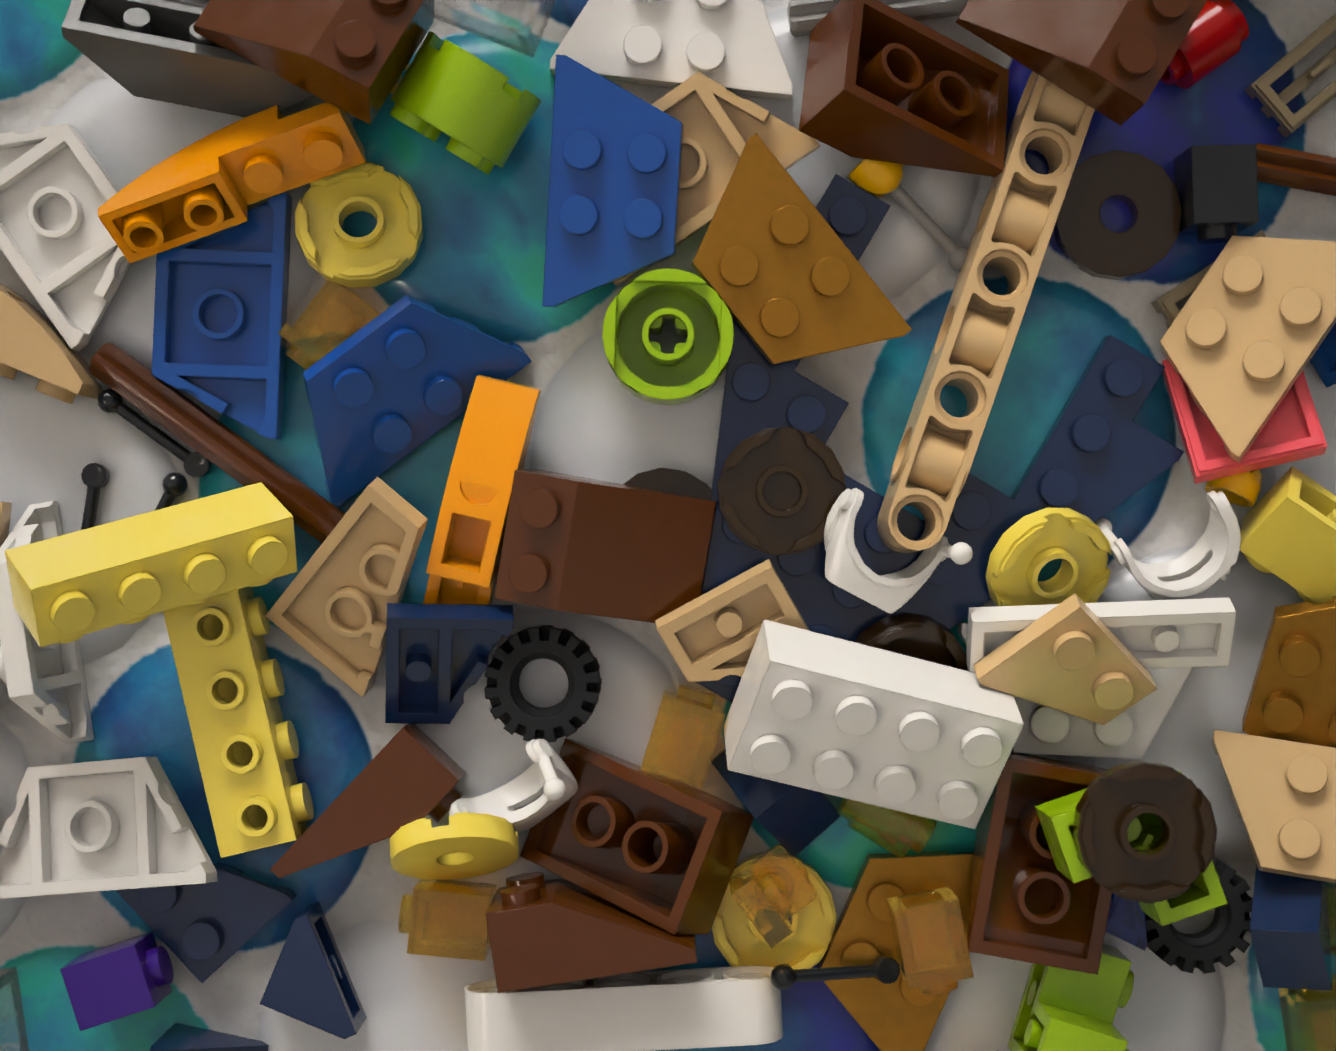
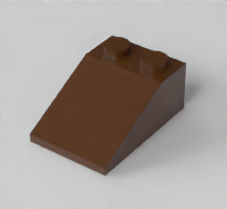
M210 0L193 26L195 33L371 125L433 24L434 0Z
M841 0L810 32L799 131L854 158L996 177L1004 170L1009 70L879 0Z
M969 0L955 23L1121 126L1146 104L1207 0Z
M534 468L515 470L494 599L556 611L655 623V620L702 595L718 501Z
M565 738L559 755L578 783V790L574 796L553 813L530 828L520 856L673 935L709 934L753 822V815L703 790L573 739Z
M1010 753L977 824L966 942L968 952L1098 975L1112 892L1095 882L1092 877L1073 883L1056 869L1035 806L1086 789L1090 782L1108 769L1021 753Z
M542 872L524 873L507 878V887L498 888L486 911L498 993L697 963L696 935H673L572 882L563 879L545 881L544 873Z

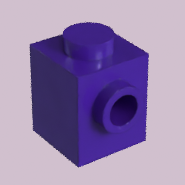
M153 931L81 954L60 969L80 1031L155 1007L172 992L170 983L173 982L174 978L170 956L163 946H157Z

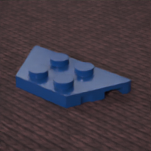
M556 55L542 305L544 307H558L565 304L568 300L598 287H604L624 278L630 273L644 267H650L676 255L684 127L682 122L566 55Z
M280 193L267 198L268 202L248 210L247 222L158 253L156 257L152 375L199 399L200 402L255 430L265 438L272 440H282L292 211V197L287 193Z
M405 295L305 370L302 374L308 402L312 410L317 446L321 454L326 478V489L331 502L338 508L375 478L379 477L463 414L467 409L477 375L506 381L532 362L522 347L511 341L509 344L482 333L477 326L457 317L444 316L436 312L433 306Z

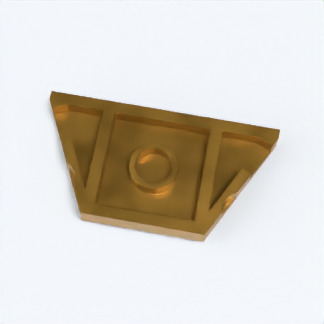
M755 133L750 137L692 261V267L720 295L719 297L723 299L732 317L771 365L905 336L912 330L911 327L758 134Z
M1336 596L1321 604H1313L1306 601L1275 607L1243 715L1242 730L1248 735L1336 748Z
M932 851L904 856L898 853L867 854L837 921L832 940L828 944V949L817 968L870 965L881 956L893 958L898 962L900 975L891 984L879 982L874 977L823 981L880 1051H924L968 953L966 942L974 852L948 853L947 851Z

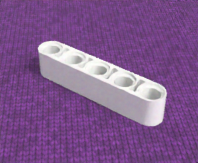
M770 966L640 971L502 993L497 991L496 979L484 980L469 984L464 988L467 1050L655 1051L768 1044L776 1042L783 1037L781 990L775 988L771 982L770 975L774 967Z

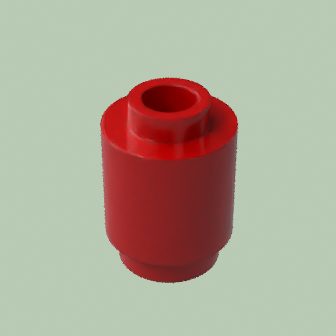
M1207 0L1160 80L1167 85L1174 84L1182 89H1189L1238 54L1241 49V43L1249 36L1247 20L1238 6L1231 0Z

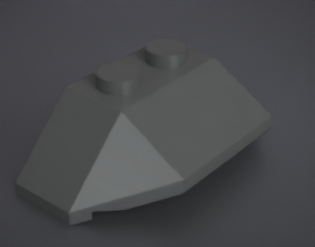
M71 0L61 27L62 35L68 42L136 97L248 117L275 105L278 106L281 112L313 96V94L195 33L193 25L210 0Z

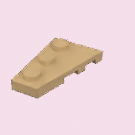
M379 477L375 478L365 488L265 615V617L362 697L373 687L386 648L387 603L401 602L428 518Z

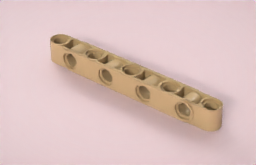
M1032 71L1023 90L1005 141L1004 170L998 176L992 178L892 465L890 482L878 514L877 530L883 543L895 552L911 553L931 548L941 540L946 531L956 499L961 493L970 472L1095 109ZM1025 150H1035L1043 154L1048 162V174H1038L1030 169L1025 160ZM985 267L996 268L1005 275L1008 283L1006 295H997L988 290L982 277ZM946 385L958 388L966 398V412L961 418L946 413L941 405L940 394ZM905 505L915 507L924 517L925 529L922 536L916 541L904 537L898 529V513Z

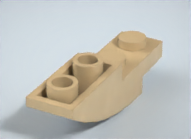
M0 283V375L14 380L18 370L39 378L35 390L73 404L76 394L98 399L103 387L97 378L90 373L89 365L81 354L68 346L54 324L45 315L16 292Z

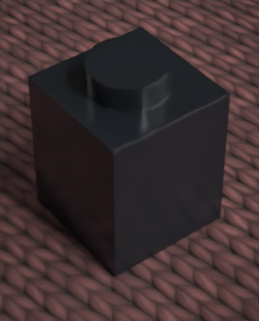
M1256 144L1191 146L1174 159L1175 186L1182 208L1179 234L1197 233V242L1203 244L1226 243L1232 236H1237V232L1259 222Z

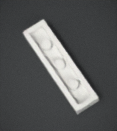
M1229 597L1085 603L1146 669L1229 666L1236 619V610ZM1059 604L969 607L966 645L968 671L975 673L973 666L975 663Z

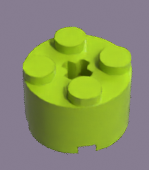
M429 31L390 99L395 105L389 115L433 142L437 141L441 132L451 137L445 149L489 175L495 165L503 168L540 105L541 100L526 89L523 92L507 83L509 78L454 43L446 39L444 41L441 40L435 33Z
M672 268L656 269L645 272L635 278L616 295L608 306L602 331L605 354L618 381L633 395L650 403L660 405L683 404L711 390L722 376L731 355L734 328L729 309L723 299L719 297L720 295L707 282L688 271ZM667 323L675 324L676 334L686 336L687 338L686 343H677L674 353L671 354L661 353L660 343L650 341L651 335L661 334L663 324Z

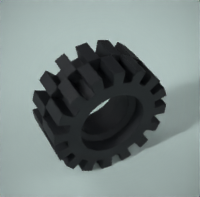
M542 625L519 631L497 648L492 655L491 663L486 669L487 686L484 688L485 698L489 699L492 706L490 712L495 720L499 718L505 725L503 729L511 735L515 732L523 736L525 741L544 739L550 743L556 742L558 738L564 736L569 737L588 721L597 705L602 684L597 657L593 656L590 651L591 647L584 640H580L573 635L574 632L565 628L559 629L553 627L554 625ZM536 659L553 660L561 665L567 674L569 684L567 694L555 706L548 708L536 707L530 704L520 691V674L529 662Z
M1213 857L1212 861L1227 904L1215 908V915L1211 924L1203 931L1195 934H1185L1177 931L1172 923L1161 926L1141 910L1139 902L1129 900V911L1136 916V920L1131 922L1135 932L1143 938L1142 942L1161 960L1171 967L1172 965L1177 966L1183 972L1193 973L1194 968H1198L1204 974L1216 972L1214 963L1220 962L1225 967H1228L1236 962L1230 953L1236 948L1245 953L1250 946V943L1244 940L1243 937L1246 931L1250 932V912L1252 911L1253 898L1247 894V891L1251 890L1245 879L1236 874V870Z

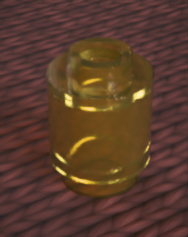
M842 798L837 810V814L849 820L848 828L899 858L904 857L910 849L920 853L929 841L937 824V820L846 798Z

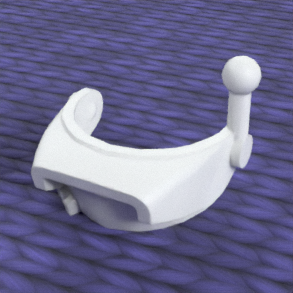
M848 488L842 492L833 504L826 519L824 528L826 579L890 614L901 608L916 594L940 562L946 558H951L956 564L963 565L972 559L973 551L967 543L958 542L951 545L948 543V538L942 536L941 540L934 546L924 549L918 559L910 566L894 573L879 576L864 564L855 547L854 524L857 512L864 498L863 491L857 488L852 490Z
M1211 491L1206 494L1210 506V517L1205 533L1190 550L1180 557L1164 563H1142L1132 557L1129 547H1127L1122 538L1117 539L1112 532L1113 528L1110 520L1102 517L1095 524L1110 542L1111 553L1118 565L1124 564L1133 578L1155 600H1168L1167 597L1192 596L1204 592L1217 580L1224 582L1226 580L1225 574H1230L1231 566L1237 562L1241 543L1240 527L1237 517L1222 491L1218 493Z
M533 739L526 744V751L534 763L525 772L509 783L486 794L473 798L457 799L450 806L449 816H453L455 813L490 814L505 818L514 825V832H520L534 827L574 796L578 790V783L568 766L549 745L548 741ZM530 803L529 805H527V806H525V807L519 809V807H522V806H524V805Z

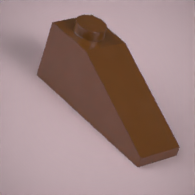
M407 724L270 870L278 878L390 838L400 827L415 820L425 818L427 815L438 823L449 811L451 804L464 795L455 785L466 772L415 724Z

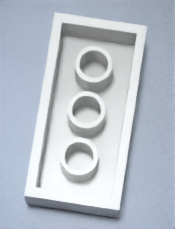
M764 619L724 722L723 729L727 768L729 771L975 829L1024 723L1014 696L983 686L977 680L976 673Z

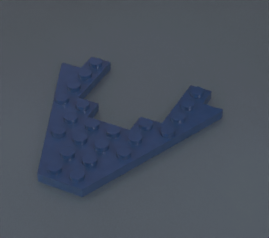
M835 174L816 209L857 261H859L889 210L890 205ZM733 318L734 339L726 369L711 489V500L718 501L702 595L769 559L806 625L812 632L854 642L861 632L880 619L902 613L930 616L950 630L968 617L969 607H981L991 600L985 578L990 553L1002 534L1023 516L1044 508H1070L1087 516L1095 523L1180 460L1184 451L1133 422L1165 366L1112 335L1105 336L1011 497L975 476L968 474L961 493L956 499L943 536L948 538V543L951 545L958 542L967 543L973 551L972 559L963 565L956 564L951 558H946L940 562L916 594L901 608L890 614L826 579L824 541L799 554L772 555L746 545L730 531L719 510L717 483L724 461L742 440L763 429L790 427L814 434L826 444L849 404L847 401L795 372L801 359L771 365ZM845 475L846 489L852 490L857 488L864 493V498L857 512L854 524L855 547L864 564L879 576L894 573L910 566L918 559L923 550L900 553L888 548L880 539L877 530L878 514L884 497ZM901 508L897 517L898 529L904 537L916 541L924 532L925 521ZM728 675L717 681H700L697 683L732 703L742 677Z

